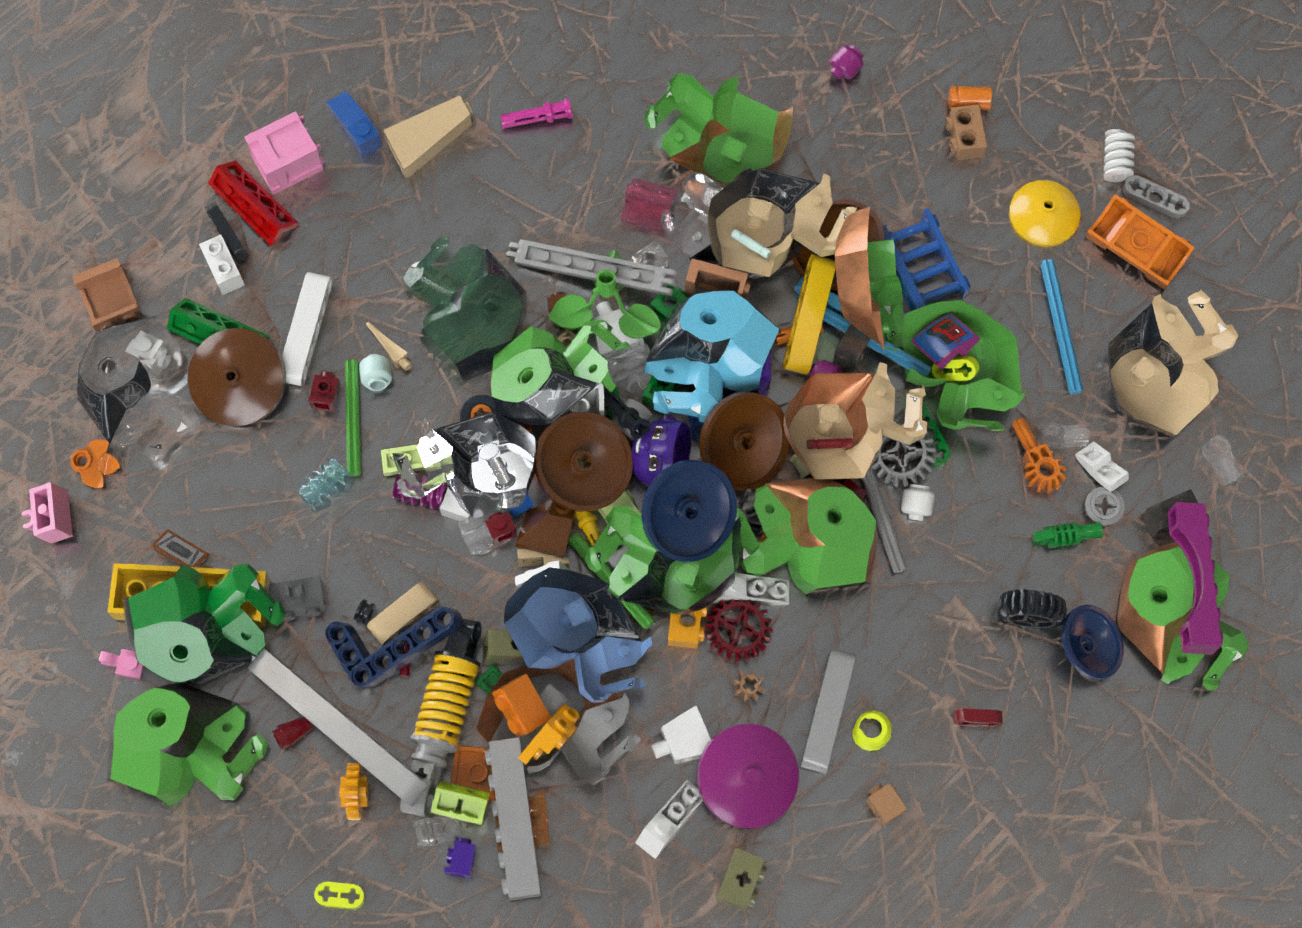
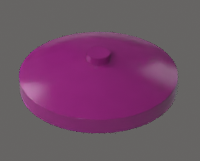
M739 724L722 730L708 742L698 763L697 782L705 805L718 819L735 827L758 828L776 821L791 806L798 789L799 770L794 752L785 739L777 732L762 725Z

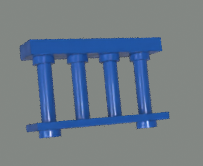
M929 208L924 209L921 217L922 222L894 233L892 231L889 232L886 225H883L886 240L894 239L896 275L900 280L902 295L910 311L924 307L928 302L956 291L961 300L966 299L970 290V282L966 275H962L939 230V221L935 214H931ZM927 230L932 242L905 253L898 251L896 247L897 241ZM937 250L942 260L941 263L916 273L908 271L906 262ZM944 271L948 272L952 283L925 294L919 293L916 287L917 282Z

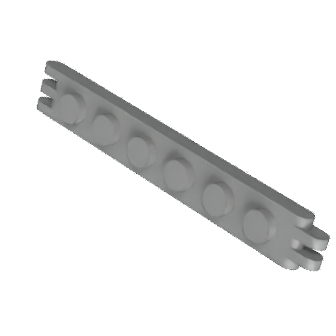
M522 239L519 241V244L513 242L509 244V248L517 250V252L507 251L506 257L514 259V263L517 265L595 281L598 272L606 269L611 270L616 275V285L672 296L673 290L665 288V285L674 287L676 281L668 279L667 276L677 277L678 271Z

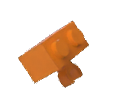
M527 674L513 679L492 692L495 697L496 706L503 711L508 720L509 729L517 737L529 734L551 719Z

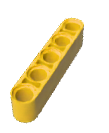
M814 254L808 260L784 356L783 369L804 375H808L810 372L835 273V260Z

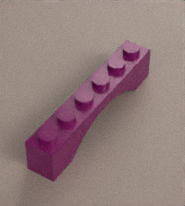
M1176 502L1167 512L1169 533L1185 554L1194 580L1192 609L1186 622L1180 628L1182 653L1212 655L1222 646L1223 633L1219 627L1221 612L1220 608L1217 607L1216 601L1218 586L1214 583L1215 562L1211 557L1212 538L1208 532L1210 517L1206 513L1205 504Z

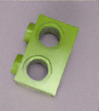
M440 781L436 787L430 813L482 825L490 793Z

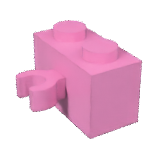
M51 482L30 489L31 510H25L22 512V516L31 518L29 523L24 524L23 528L33 531L35 537L51 544L72 537L68 490Z

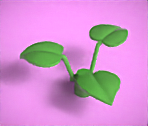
M616 250L606 255L607 257L622 259ZM607 269L598 272L596 281L592 280L596 288L593 289V295L588 304L582 296L571 294L558 300L552 311L548 314L549 319L562 328L580 329L585 322L593 320V313L589 308L593 306L597 295L599 294L604 298H610L614 295L621 312L624 314L619 319V328L624 335L639 339L654 335L661 329L658 316L648 306L633 304L628 311L624 308L618 289L625 286L616 285L615 273Z

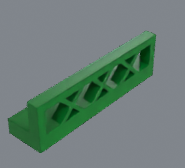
M187 298L182 299L170 309L167 330L198 344H201L211 335L227 328L251 330L261 334L268 340L270 339V336Z

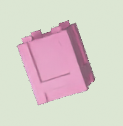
M296 111L244 136L251 157L273 195L324 170L322 163L325 160L323 156L319 157L318 152L322 150L320 144H314L309 136L308 129H305L303 122H305L304 116L299 117Z

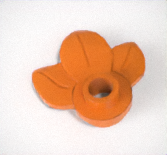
M93 440L85 449L76 450L70 458L71 467L81 474L82 481L86 485L97 489L103 488L104 475H110L120 468L119 461L107 453L109 448L107 440ZM86 457L87 463L81 466L80 460Z

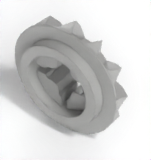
M1104 487L1092 490L1084 503L1086 515L1092 519L1093 523L1100 522L1102 526L1116 523L1122 517L1125 508L1121 495L1115 490L1110 492ZM1105 498L1106 506L1111 509H1107L1103 515L1102 508L1096 505H1100Z

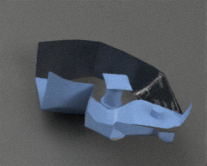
M549 567L524 582L508 599L505 606L504 624L528 668H555L574 659L579 694L591 702H603L611 694L632 687L636 690L646 687L642 679L636 677L608 685L599 684L601 674L610 670L635 665L652 645L651 637L642 642L621 601L615 595L608 592L610 584L575 571Z

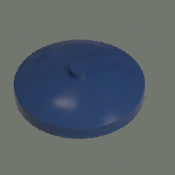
M684 460L668 466L654 478L644 496L641 518L648 541L659 553L676 561L694 562L712 555L725 543L733 529L737 514L735 491L727 476L711 464L698 460Z

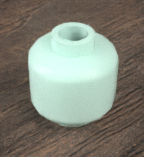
M371 354L360 362V379L364 387L371 391H381L391 383V364L386 357Z

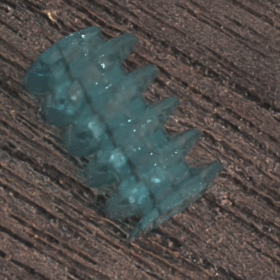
M332 457L327 458L329 466L323 463L319 465L322 473L313 470L312 475L314 479L308 476L304 478L307 486L301 483L297 484L298 494L313 511L316 510L314 502L323 504L322 495L328 498L331 497L328 489L331 488L337 492V482L343 485L346 484L343 476L346 475L352 479L344 466Z

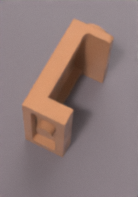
M118 258L72 276L96 332L137 320L143 316Z
M691 259L685 280L684 292L687 295L686 297L690 298L695 295L697 288L709 292L734 291L748 301L751 283L747 282L748 273Z

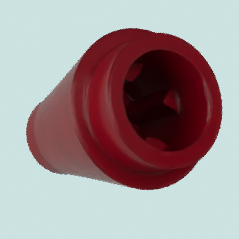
M303 716L302 718L300 717L277 725V728L272 733L280 748L283 749L286 746L290 748L313 728L310 721Z

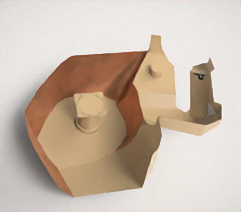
M879 363L876 373H815L794 396L784 415L783 426L785 435L797 457L815 479L864 478L880 450L882 436L908 445L924 438L927 430V422L922 420V397L926 395L924 385L922 388L911 389L907 393L905 422L900 426L893 421L895 388L887 375V364ZM852 438V448L807 449L808 439Z

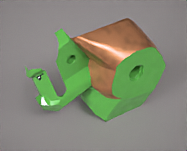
M677 73L669 81L667 92L654 106L649 107L644 116L645 125L651 130L657 127L674 109L679 110L682 114L662 137L663 143L661 148L669 155V160L723 186L731 184L752 171L761 168L769 170L779 162L789 142L793 107L786 111L777 112L738 93L739 75L722 83L715 95L712 96L691 75Z
M810 478L767 483L756 488L754 508L763 531L767 536L762 543L757 542L745 514L740 508L737 509L736 520L740 515V551L743 556V560L739 563L744 574L763 576L787 563L792 581L805 595L818 588L871 582L877 545L876 519L858 496L844 485L832 479Z
M1176 542L1155 548L1129 564L1121 586L1117 615L1119 630L1163 673L1161 681L1167 684L1182 676L1191 674L1205 655L1182 653L1180 628L1186 622L1192 609L1194 580L1188 560ZM1214 560V583L1218 586L1216 601L1217 607L1221 610L1228 593L1230 575ZM1219 621L1220 631L1223 633L1222 653L1204 676V683L1202 684L1211 693L1221 685L1219 680L1233 661L1236 659L1242 660L1249 649L1244 633L1222 621Z

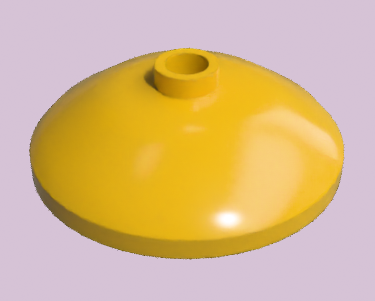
M1036 180L1022 186L1013 196L1009 208L1010 221L1017 234L1025 241L1042 247L1056 246L1067 241L1077 230L1081 216L1079 203L1073 193L1065 186L1050 180ZM1044 204H1049L1052 208L1048 209Z

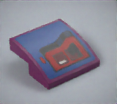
M950 313L928 325L911 342L942 370L958 353L964 357L978 343L980 338Z

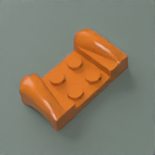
M1116 194L1086 234L1089 240L1104 250L1108 248L1145 273L1146 278L1164 290L1195 249L1187 239L1177 236L1132 206L1127 199Z

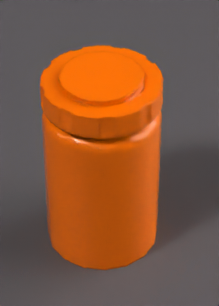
M950 87L948 94L949 109L970 105H979L980 110L989 111L991 108V87Z

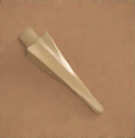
M371 322L366 323V326L380 342L396 369L401 366L405 371L409 370L412 367V363L407 356L408 352L386 337Z

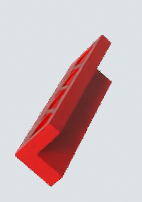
M237 161L216 166L208 184L270 246L278 243L283 232L297 227L299 222ZM230 170H234L238 175L232 174ZM278 218L283 219L286 223H282Z

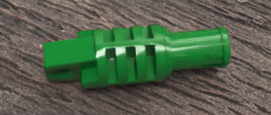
M1075 522L1044 527L1042 531L1034 532L1032 541L1034 546L1047 545L1048 548L1077 545L1081 543V540L1102 538L1103 529L1100 522L1079 525Z

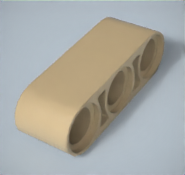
M422 581L368 623L367 628L378 642L384 646L432 611L439 604L440 600L427 584Z

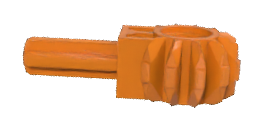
M1025 418L1016 419L1012 422V427L1026 451L1022 460L1025 464L1024 468L1027 470L1024 478L1031 479L1028 484L1029 487L1038 486L1037 493L1041 492L1042 488L1045 489L1047 494L1051 493L1052 488L1058 490L1061 487L1060 482H1064L1066 476L1063 474L1066 471V466L1060 465L1062 458L1053 459L1054 453L1050 452L1046 443L1039 446ZM1040 469L1048 470L1051 475H1043L1040 472Z

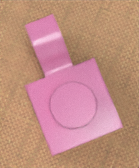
M121 649L120 656L101 651L98 661L102 665L116 667V675L142 680L145 666L137 661L134 651Z

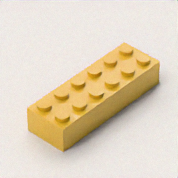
M114 563L107 613L114 620H125L122 597L130 598L174 577L180 567ZM191 567L202 574L211 589L230 570ZM257 571L259 574L256 579L269 593L270 577L266 571ZM243 601L240 609L258 627L265 628L266 618L249 601Z

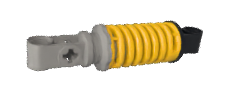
M462 618V624L459 629L448 636L444 651H434L435 664L431 667L432 674L429 675V683L426 685V693L423 695L424 702L420 706L419 721L416 722L415 732L410 738L412 742L417 744L416 752L412 753L411 757L413 760L411 770L429 786L413 806L401 799L400 807L403 813L422 817H429L431 815L430 812L436 787L440 782L443 768L447 767L448 753L457 752L458 737L462 731L458 726L464 724V719L460 716L466 715L467 710L464 707L469 705V700L465 697L471 696L472 691L468 688L474 686V679L477 676L478 669L481 667V663L473 659L482 632L480 621Z

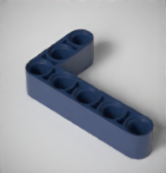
M440 607L371 655L355 628L349 623H330L325 630V636L351 682L358 687L373 688L458 630L462 624V615L456 609ZM447 613H450L451 621L448 625H445L444 617ZM429 627L431 631L430 637L425 640L423 632ZM340 628H343L344 635L339 639L338 631ZM408 641L410 644L409 652L405 654L403 651V646ZM353 649H355L356 657L352 661L350 658V653ZM385 656H388L389 665L384 668L383 659ZM365 670L369 673V678L366 682L362 678Z

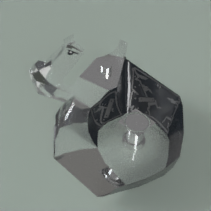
M492 412L436 429H431L426 418L419 421L421 436L417 449L428 475L423 482L417 481L407 455L391 453L389 450V457L395 462L401 477L396 483L404 496L420 499L446 483L456 502L472 518L521 506L534 478L536 467V454L534 460L535 437L517 423Z

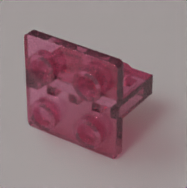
M633 178L631 185L628 184L625 191V204L620 220L665 233L678 190Z

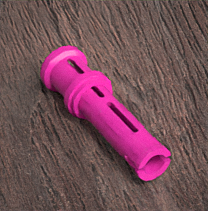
M569 98L556 103L546 102L542 107L500 114L503 129L545 120L553 123L556 119L566 117L573 119Z

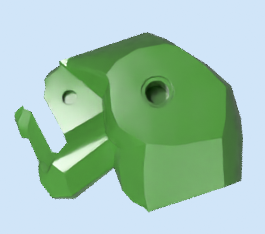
M962 300L941 301L905 313L902 337L903 350L931 366V372L927 377L921 376L912 368L910 370L905 368L906 381L919 386L924 385V387L944 384L936 414L941 425L953 430L970 426L988 427L990 431H1004V426L997 421L966 419L964 415L969 408L1006 411L1010 408H1015L1023 400L1026 390L1022 393L1017 338L992 317ZM952 313L980 338L978 343L965 355L972 356L978 361L979 371L971 380L966 381L936 379L932 374L934 362L919 350L911 340L937 319ZM967 363L959 368L967 369L968 373L972 370L971 367H967ZM943 368L942 370L946 374L952 368Z

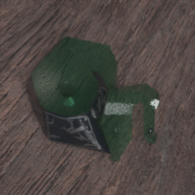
M443 235L430 246L431 251L422 261L416 262L408 268L402 282L407 293L435 307L426 314L421 328V335L422 330H424L456 365L462 381H466L492 371L494 355L522 334L527 305V292L487 248L482 249L475 244L461 247L441 271L433 269L431 264L449 244L450 237Z

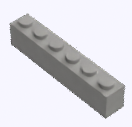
M519 737L490 741L489 749L485 750L486 764L492 765L493 775H488L490 791L495 790L496 800L491 801L493 816H498L499 826L495 827L496 841L502 842L503 852L498 853L500 869L505 868L506 879H502L503 894H508L510 901L541 896L524 763L518 758L522 753Z

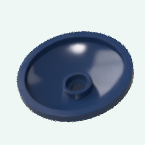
M1087 604L1072 609L1067 614L1062 626V643L1066 656L1075 669L1088 678L1100 680L1112 676L1120 668L1124 655L1123 639L1117 624L1106 611L1097 606Z

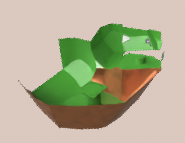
M867 207L846 217L836 240L835 265L839 302L844 318L859 331L880 344L882 349L901 351L900 349L886 347L885 339L886 333L889 343L896 347L903 346V296L901 283L896 275L894 239L867 242L870 207Z

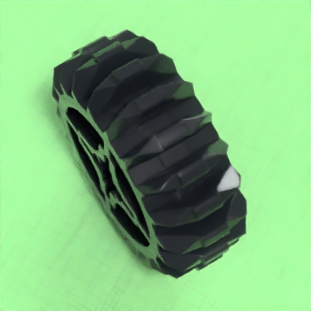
M1027 589L1009 590L1002 593L998 602V616L1001 620L1011 623L1013 626L1018 625L1038 629L1056 628L1063 625L1067 616L1065 599L1059 595L1044 591Z

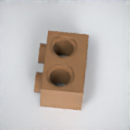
M979 105L951 108L945 123L947 131L951 132L950 150L955 153L956 160L984 157L987 143ZM959 120H964L968 124H961ZM963 141H968L972 145H965Z

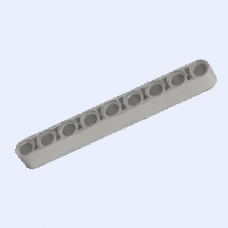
M263 648L247 667L409 805L413 806L429 786L267 649Z

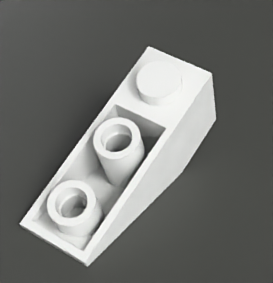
M736 573L734 583L713 603L719 604V601L723 600L726 604H729L731 599L734 602L742 599V602L747 603V600L750 599L752 600L751 605H755L757 602H760L761 605H789V580Z
M686 780L646 825L635 843L656 859L703 802L699 789Z

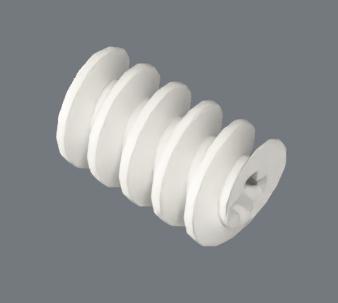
M1112 129L1105 132L1106 147L1104 154L1106 156L1104 157V179L1108 182L1116 183L1122 182L1127 177L1134 175V170L1130 168L1134 166V162L1131 159L1134 158L1132 150H1134L1135 145L1131 142L1135 140V136L1124 130Z

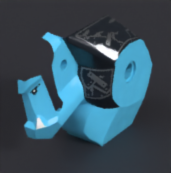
M734 291L706 292L688 298L669 313L646 360L644 374L649 373L660 381L685 385L694 384L696 390L693 393L654 392V410L664 414L673 412L699 418V422H705L710 411L722 400L723 388L737 392H748L758 389L763 365L777 333L781 334L780 328Z

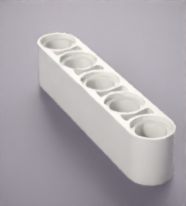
M307 272L282 355L286 371V383L303 386L305 383L332 287V277L311 272Z

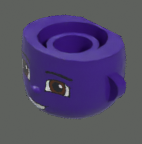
M665 415L657 421L650 422V431L640 439L634 438L632 446L633 472L638 480L648 487L662 470L674 463L689 460L691 433L689 426L683 421L676 420L673 415Z

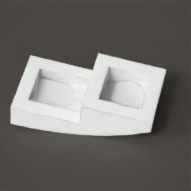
M1094 441L1075 454L1076 459L1085 470L1110 492L1129 480V473L1111 461V453Z

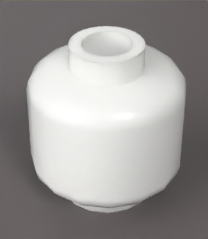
M910 484V488H906L903 491L901 511L909 514L908 519L923 521L924 516H931L933 513L935 494L930 491L928 486Z

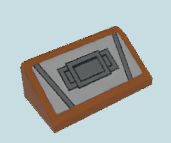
M169 529L151 546L154 551L179 566L184 564L188 567L201 568L210 555Z

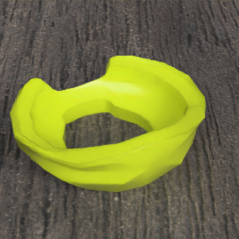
M875 710L861 713L856 720L852 730V737L861 749L876 751L885 747L889 742L892 734V724L883 712ZM865 718L879 721L882 725L881 734L875 738L867 737L859 728L861 722Z

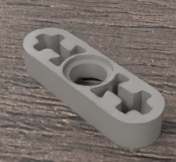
M1137 175L1128 177L1122 188L1127 198L1173 219L1183 218L1190 208V203L1186 197ZM1133 184L1138 185L1136 191L1131 190ZM1145 188L1148 189L1145 196H1143ZM1153 192L1159 193L1162 196V201H1152L1150 194ZM1167 198L1170 199V201L1168 202V205L1165 206L1164 204H1165ZM1177 203L1181 205L1179 211L1175 210Z

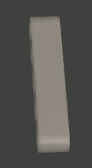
M831 648L801 763L802 768L823 774L827 772L856 655Z

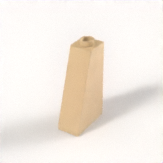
M460 95L383 130L385 140L405 178L413 175L472 125L471 115H473V111L468 102H463Z

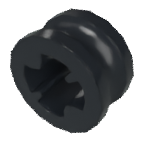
M363 599L357 607L354 620L358 621L361 619L362 623L366 625L375 611L376 604H368L367 600Z

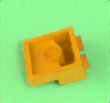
M564 703L518 758L524 764H527L532 757L537 760L544 751L549 754L554 747L559 750L578 728L574 724L580 718L579 713Z

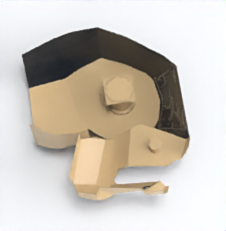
M761 168L732 182L711 198L708 211V230L711 248L718 262L724 267L770 277L787 259L793 239L820 257L835 254L836 240L846 217L856 212V208L847 207L843 209L829 237L824 238L819 230L833 203L830 176L824 173L821 183ZM738 229L743 234L772 251L770 257L765 259L760 254L731 237L732 232Z
M1202 290L1189 296L1188 300L1190 307L1205 330L1203 336H1195L1193 329L1177 306L1169 304L1159 294L1154 297L1152 303L1109 342L1108 346L1109 377L1118 410L1132 420L1170 437L1176 436L1219 392L1217 377L1205 360L1227 352L1233 347L1238 337L1232 324L1225 325L1210 304L1211 298Z

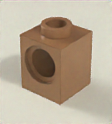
M880 783L868 792L870 796L867 798L866 803L883 827L907 810L890 783L884 787Z

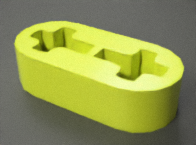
M955 356L944 367L946 369L952 368L946 374L935 363L932 366V374L936 379H946V381L971 380L979 371V363L972 356ZM967 363V367H971L972 370L968 373L967 369L959 368Z
M323 882L316 887L314 892L316 901L324 907L358 909L365 901L364 891L354 884ZM327 887H329L332 893H338V897H329L326 902L320 896V893L325 892ZM352 890H355L360 898L356 899L354 904H350V900L342 898V894H351Z

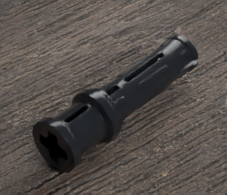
M604 386V404L618 417L619 424L623 428L630 430L631 436L635 439H640L648 433L651 427L650 422L645 418H641L635 408L628 407L616 394L610 392Z

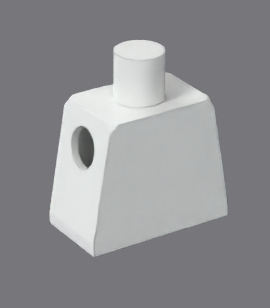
M609 301L602 302L596 306L599 316L593 320L602 319L613 327L611 333L622 343L626 341L631 346V348L626 347L621 350H613L594 334L597 352L608 361L643 348V338H630L620 331L619 319L624 315L620 309L613 311Z
M697 706L692 707L661 727L663 740L651 744V748L656 759L670 754L674 764L700 759L704 748L711 739Z

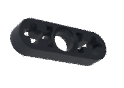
M213 202L204 207L237 263L239 264L248 259V254L218 205Z

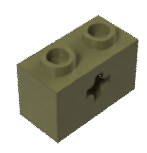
M735 848L716 900L745 912L748 905L753 907L758 892L754 891L757 881H763L767 867L763 866L765 859ZM742 874L746 875V880L750 882V884L746 883L744 887L739 886V880L736 879V877L741 878Z

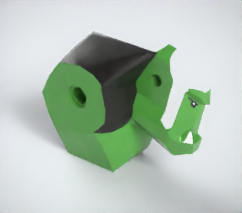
M184 683L168 684L147 690L116 714L109 743L106 780L112 779L154 795L169 807L182 800L189 793L196 778L220 800H235L244 790L241 783L258 759L264 758L269 745L257 733L256 736L248 741L231 763H225L221 756L228 751L244 729L247 710L237 702Z

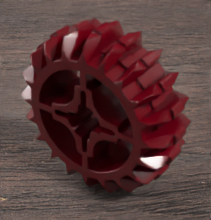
M731 599L729 604L721 600L719 601L721 609L716 606L712 607L711 611L714 615H707L706 620L710 623L705 624V630L710 631V633L706 634V640H714L710 644L711 649L719 647L716 653L717 656H721L725 652L727 653L726 661H729L732 655L735 656V663L740 662V656L744 657L745 662H749L750 653L757 659L759 657L758 650L766 651L767 647L764 643L769 644L771 642V638L767 635L773 633V628L768 627L772 623V619L764 618L768 614L767 609L759 611L761 607L760 602L753 606L750 599L747 600V603L742 602V599H739L738 602H734ZM741 611L740 615L735 619H723L730 612ZM748 614L756 620L759 632L755 631V628L747 623ZM743 619V627L741 633H738L736 639H734L736 633L735 627H737V625H740V622ZM718 626L723 627V630L730 634L729 644L720 636ZM743 639H747L750 641L751 639H755V641L748 646L737 647L739 641Z

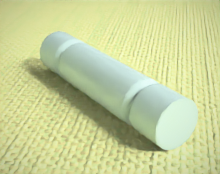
M735 229L731 234L732 238L760 254L765 259L770 257L771 250L743 234L738 229Z

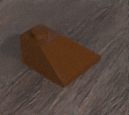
M552 500L528 510L515 547L564 558L575 526L577 511L563 508Z

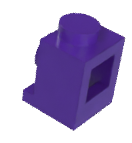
M457 837L456 841H454V847H449L446 863H450V867L444 866L445 875L471 879L477 850L476 845L471 844L472 840Z

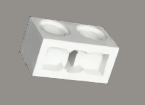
M222 235L199 244L222 295L245 286Z

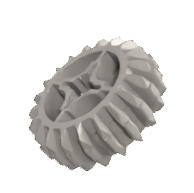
M897 421V424L901 426V421ZM926 430L924 438L918 440L922 448L916 449V447H910L905 443L897 441L893 449L883 453L886 445L892 439L882 436V444L875 458L877 462L872 465V469H880L877 473L879 478L886 475L884 480L886 484H889L894 479V486L898 487L900 480H903L904 487H908V480L912 479L914 485H917L918 480L916 477L918 475L923 480L926 479L923 470L928 472L933 470L927 463L936 462L935 457L929 456L936 453V448L929 447L934 441L932 438L926 439L928 436ZM901 444L906 453L909 452V454H905L904 465L900 457L897 456L901 453ZM918 456H922L920 463L914 469L908 471L910 461L917 459ZM883 460L899 463L901 473L890 470L886 467Z

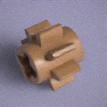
M752 670L750 675H745L742 671L740 673L741 681L734 680L733 685L739 687L735 692V696L741 694L744 697V703L747 702L748 698L758 701L757 692L764 693L765 688L759 686L764 678L754 676V670ZM745 682L749 685L754 684L753 691L749 688L744 689Z

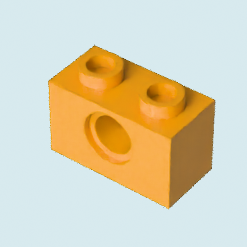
M707 607L688 614L671 613L667 646L697 649L698 641L703 642L705 627L700 626L701 617H706ZM685 615H690L695 621L691 625H685L682 623L681 618Z

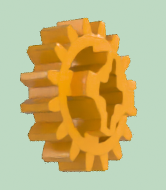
M348 763L346 766V776H341L339 788L341 808H346L348 820H361L363 807H368V776L363 775L360 763Z

